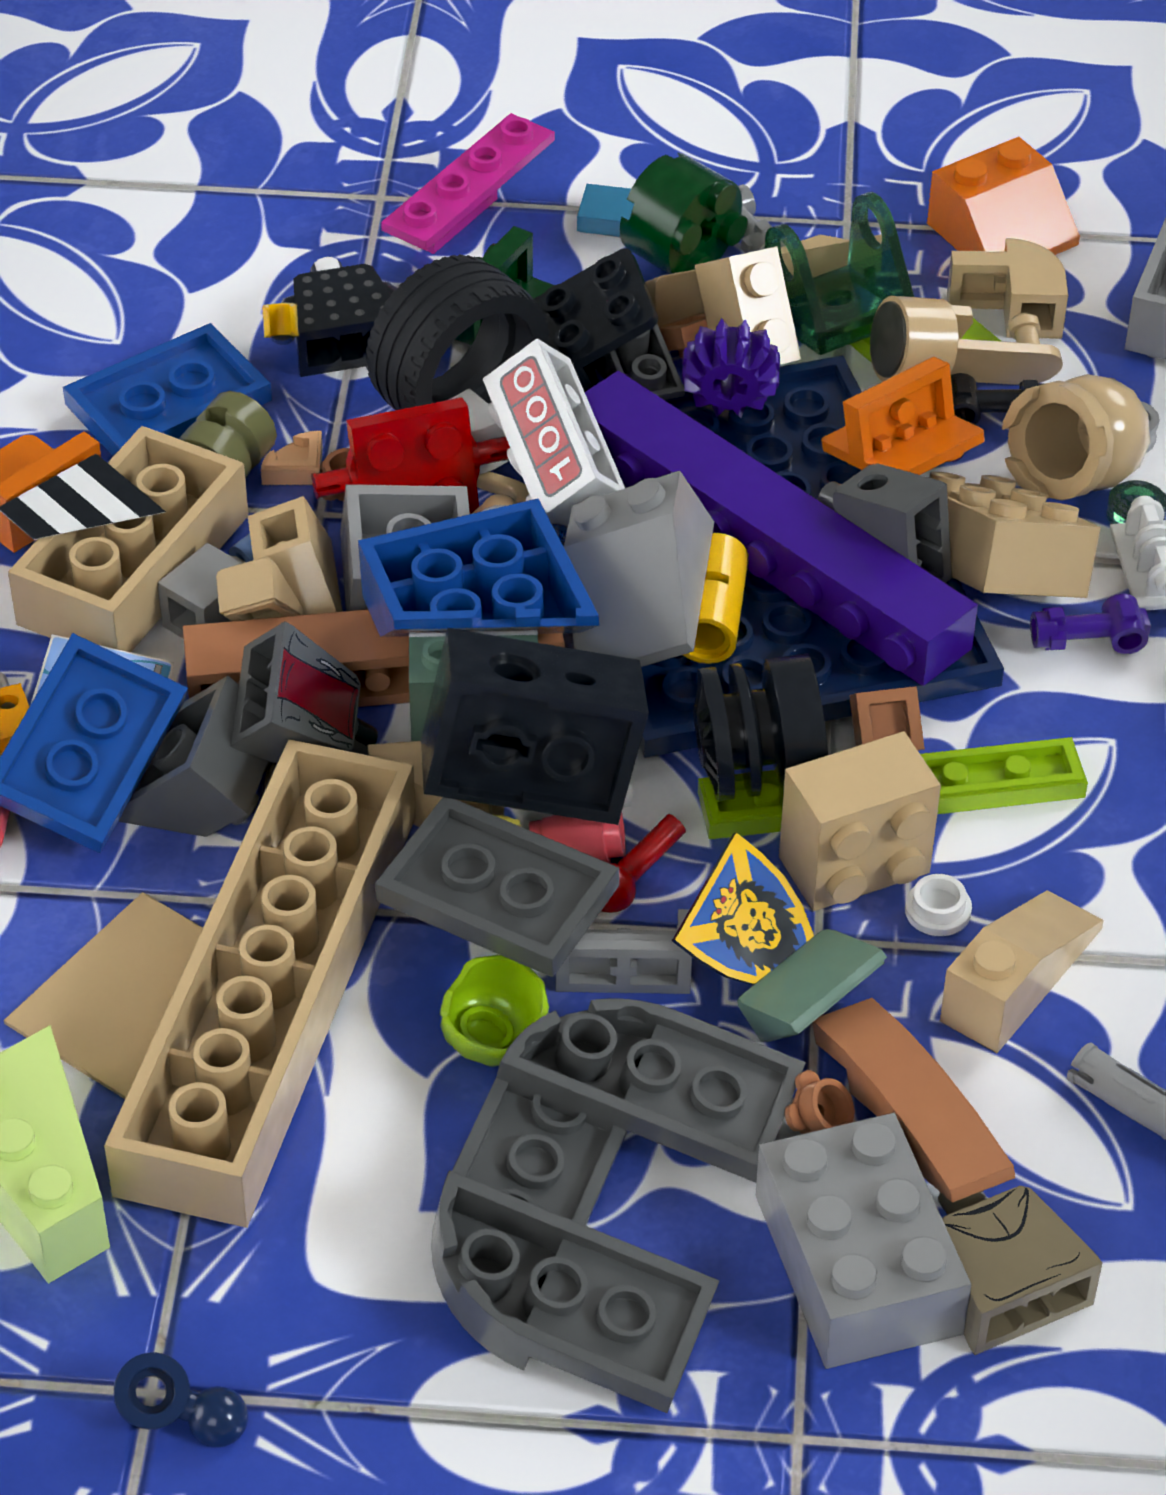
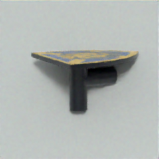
M736 832L729 839L672 942L695 960L721 976L754 985L814 937L804 907L785 876L757 848Z

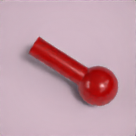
M667 814L617 864L609 863L619 867V887L601 910L602 912H619L629 907L636 895L635 882L686 833L684 825L675 816Z

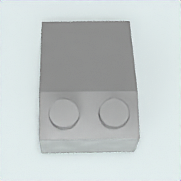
M681 471L658 478H647L634 486L603 496H591L581 503L572 505L564 549L599 615V626L581 633H573L574 649L640 660L641 667L694 651L714 521Z

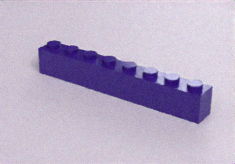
M619 370L585 392L625 488L634 486L647 478H658L681 471L713 519V533L730 535L738 539L745 546L748 552L747 569L753 575L763 578L791 597L799 606L809 609L837 628L845 637L855 640L873 652L891 668L901 671L920 685L925 686L972 650L978 604Z

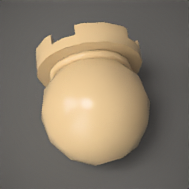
M1089 374L1071 378L1065 382L1054 381L1027 388L1012 401L1002 425V430L1009 428L1008 446L1011 457L1005 458L1006 466L1017 484L1023 489L1039 491L1047 494V498L1061 501L1086 495L1090 491H1100L1117 486L1140 468L1150 445L1148 413L1134 390L1114 378Z

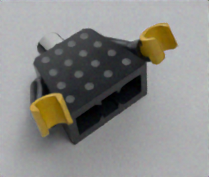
M324 257L314 262L310 272L298 274L293 278L294 295L283 298L281 303L262 306L264 338H271L277 344L286 345L291 343L296 337L300 377L366 367V348L368 347V338L371 335L370 331L375 324L374 321L378 317L379 311L384 307V303L391 297L393 291L397 290V287L389 282H383L371 265L359 264L342 267L338 259Z

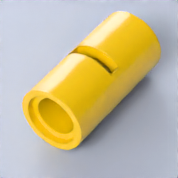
M722 533L712 534L694 651L683 654V656L695 662L706 664L718 663L729 658L736 649L748 565V552L738 539Z

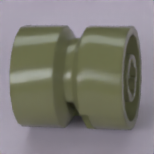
M227 391L219 393L197 417L196 422L188 427L179 439L243 462L246 479L250 470L259 464L275 445L277 433L270 415L256 400L243 393Z

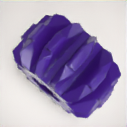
M721 318L716 326V331L700 326L698 333L695 335V340L687 342V347L683 351L682 365L684 367L682 370V382L684 384V391L693 393L692 397L695 400L696 407L712 404L716 417L725 409L733 410L740 418L746 410V406L762 410L767 397L775 395L776 389L779 386L780 353L778 352V346L770 344V338L766 329L750 332L746 319L738 327H729Z

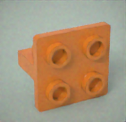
M936 357L925 360L843 401L846 426L821 439L824 452L860 470H863L868 465L878 463L918 475L945 462L960 458L964 452L985 441L982 428L955 416L950 364Z

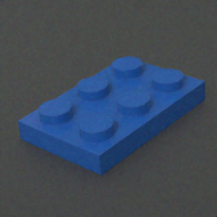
M211 323L63 386L65 405L112 456L122 448L141 426L179 439L187 428L196 422L197 417L221 392L234 391L243 393L256 400L261 406L272 401L271 383Z
M72 633L0 757V806L93 851L101 853L186 700L188 687Z

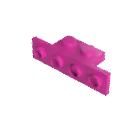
M510 113L381 222L382 231L435 254L498 199L497 190L555 141V132L526 118Z

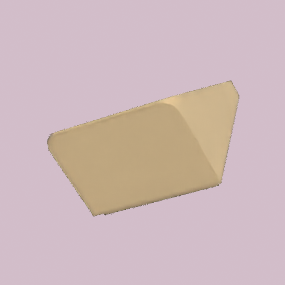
M263 557L224 568L217 572L219 613L231 621L303 615L302 605L279 567L271 558Z

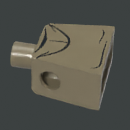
M1019 1185L990 1198L981 1191L953 1203L941 1192L939 1193L938 1202L947 1214L942 1218L972 1284L964 1336L974 1355L1094 1305L1102 1261L1031 1188Z

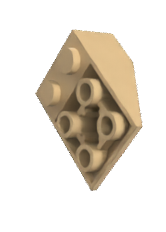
M937 471L930 472L929 478L940 480L947 484L953 578L983 593L1074 598L1088 597L1101 527L1079 518V508L1062 503L1046 502L1047 494L1029 489L1015 488L1016 481L1005 477L982 475L980 484L965 483L966 478L957 474Z

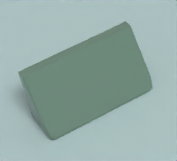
M821 930L739 996L737 1004L761 1042H770L798 1035L882 966L887 956L882 949L836 930Z

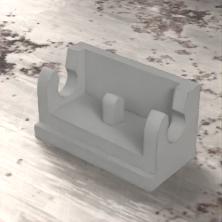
M678 909L677 931L690 909ZM617 928V930L588 929L557 971L556 992L690 994L692 957L672 942L677 931L631 930L626 928Z

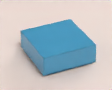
M587 183L577 214V231L620 237L621 216L629 220L634 206L632 202L627 200L631 189Z

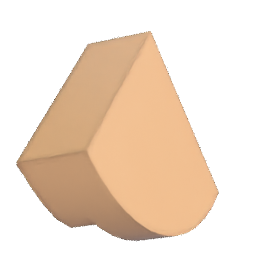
M322 431L297 434L293 436V443L282 447L276 452L274 450L270 451L265 456L261 465L262 485H312L311 474L321 473Z

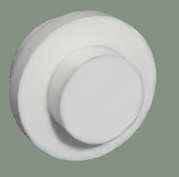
M945 874L927 875L916 883L906 897L905 914L908 921L913 927L925 934L932 936L953 935L964 929L970 921L972 911L971 899L966 893L963 884L952 876Z

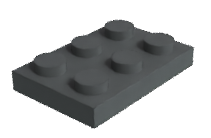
M442 797L376 881V901L550 977H554L619 887V867L456 799Z

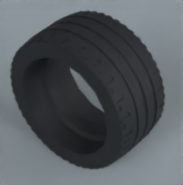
M450 255V257L434 260L432 263L416 270L386 300L370 331L371 335L368 338V347L366 348V368L369 371L368 376L371 379L372 385L394 410L446 401L469 388L489 404L492 401L483 378L535 339H539L548 345L550 342L549 324L542 308L529 293L498 268L475 256ZM483 319L475 341L462 359L442 376L434 378L441 357L455 338L473 323Z

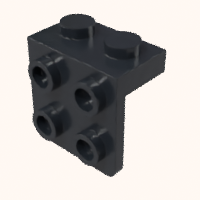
M627 248L620 249L609 256L601 258L592 266L566 281L552 286L545 293L534 298L545 313L549 324L550 342L548 345L571 359L584 392L599 383L592 362L652 329L659 319L637 260Z

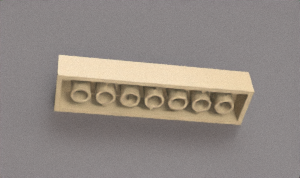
M288 739L104 1145L112 1197L248 1228L380 906V903L376 901L375 883L404 847L416 818L413 764Z

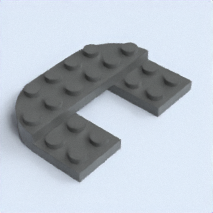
M623 998L591 1000L588 1010L567 1014L559 1017L555 1010L529 1025L514 1040L500 1061L496 1079L453 1170H449L436 1211L431 1240L432 1263L442 1296L462 1327L484 1348L506 1363L523 1371L529 1358L532 1357L668 1413L720 1280L588 1227L587 1224L628 1131L756 1183L759 1144L775 1141L785 1117V1108L790 1104L796 1089L795 1078L803 1071L806 1062L677 1010L641 1000Z

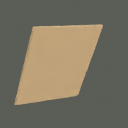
M142 892L6 1017L4 1024L26 1038L51 1025L61 1060L126 1099L203 928Z

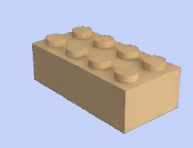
M141 426L111 458L108 464L166 512L37 539L8 571L16 625L51 638L52 634L70 638L71 634L74 633L97 645L132 652L161 618L157 582L206 543L220 550L249 516L243 462Z

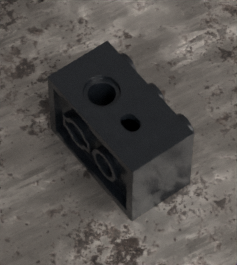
M447 628L421 737L424 794L618 825L649 714L640 660Z

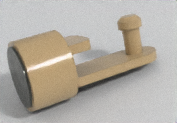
M888 296L879 305L871 328L870 355L872 366L877 377L882 382L925 360L936 357L950 364L951 375L965 373L972 376L978 383L1019 385L1023 380H1037L1038 383H1041L1057 375L1063 367V361L1057 347L1040 344L1038 337L1041 329L1037 316L1030 313H1020L1014 316L1008 323L1010 337L1015 339L1016 342L969 340L961 338L973 324L971 306L950 305L944 299Z

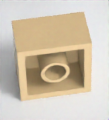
M905 731L785 769L779 858L812 911L838 903H849L862 895L895 884H906L914 881L919 876L930 873L941 784Z

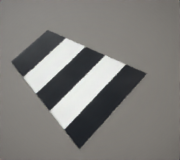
M97 454L88 457L0 506V511L33 540L166 512Z

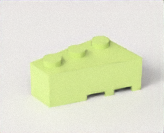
M51 1025L0 1052V1223L48 1284L110 1248L102 1195Z

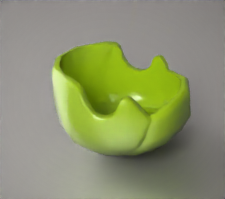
M502 955L476 957L466 962L458 977L449 989L446 990L442 1000L439 1015L442 1018L440 1027L445 1040L466 1059L489 1067L499 1066L500 1061L514 1040L529 1025L548 1014L549 1003L544 981L530 967Z

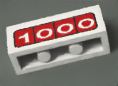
M535 339L483 378L492 401L488 404V410L495 423L505 433L510 448L507 450V457L513 468L523 477L529 495L526 496V501L539 499L552 526L567 533L572 505L581 503L591 496H603L625 488L570 358L541 340Z

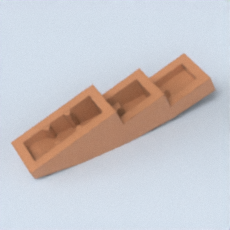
M873 998L822 1015L812 1023L816 1044L846 1069L850 1093L876 1116L895 1112L923 1177L952 1203L1015 1179L1014 1165L973 1106L938 1062L915 1037Z

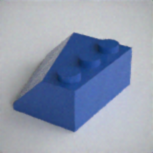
M539 499L358 540L363 599L380 637L409 636V632H447V628L464 631L538 630V634L581 633L599 626V615Z

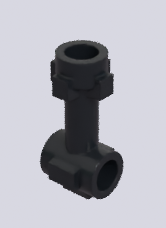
M956 373L951 375L954 414L976 425L981 418V413L1007 412L1012 401L1027 388L1047 383H1038L1037 380H1023L1019 384V389L977 390L976 381L972 376L965 373Z

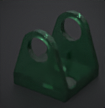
M874 192L859 195L853 202L848 264L844 267L813 278L804 247L791 227L786 224H779L769 228L766 232L764 249L776 246L778 248L797 340L818 355L826 354L870 337L875 313L881 302L888 296L914 297L892 214L884 200ZM868 208L874 213L879 223L882 235L881 244L876 240L871 231L868 221ZM781 241L790 253L794 275L789 272L781 254Z

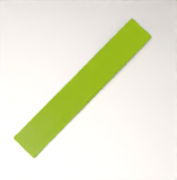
M1072 737L920 754L941 784L937 814L1086 798L1088 781ZM775 770L763 771L761 794L754 797L748 796L742 773L735 774V799L720 802L715 799L713 785L709 777L698 778V796L709 840L728 838L736 832L740 836L781 832L784 791L779 784Z

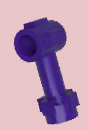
M1117 594L1111 596L1103 603L1102 613L1065 616L1063 607L1043 608L1042 611L1032 612L1030 631L1032 644L1035 649L1045 648V651L1065 650L1067 640L1110 637L1112 647L1116 652L1132 654L1138 652L1147 644L1151 624L1146 609L1139 608L1137 599L1130 594Z

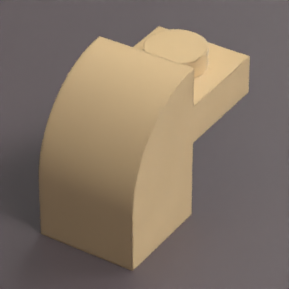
M1006 238L1004 251H951L947 301L950 305L971 306V309H1003L1006 338H1011L1008 323L1012 318L1020 313H1030L1038 317L1041 327L1038 333L1039 338L1062 339L1068 301L1065 269L1057 256L1048 249L1036 243L1017 238Z

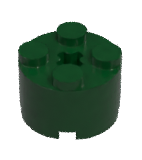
M678 153L679 157L672 158L667 154L654 160L641 173L627 197V200L634 204L630 219L627 220L621 216L620 238L623 245L631 252L668 274L695 270V265L720 259L728 246H734L741 241L748 225V219L741 214L742 195L737 184L683 153Z

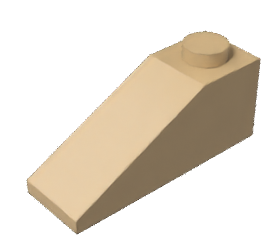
M1046 890L983 927L946 970L940 1022L998 1053L1102 930L1104 920Z

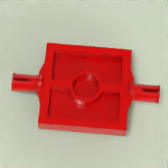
M461 397L346 420L350 446L346 459V468L312 473L311 479L317 499L344 493L346 485L467 486L469 512L472 514L479 507L477 480L480 473V465L509 460L507 450L510 448L506 436L476 442L471 434L468 405Z

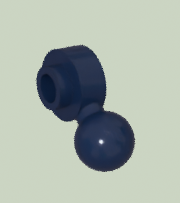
M157 1352L137 1355L121 1368L114 1382L113 1398L115 1406L123 1419L137 1428L145 1430L160 1429L180 1418L188 1422L192 1434L198 1441L210 1447L228 1446L237 1441L246 1429L248 1410L244 1400L237 1392L222 1386L210 1387L200 1393L190 1390L185 1370L175 1359L168 1355ZM154 1377L163 1383L165 1397L160 1404L146 1406L137 1398V1385L144 1378Z

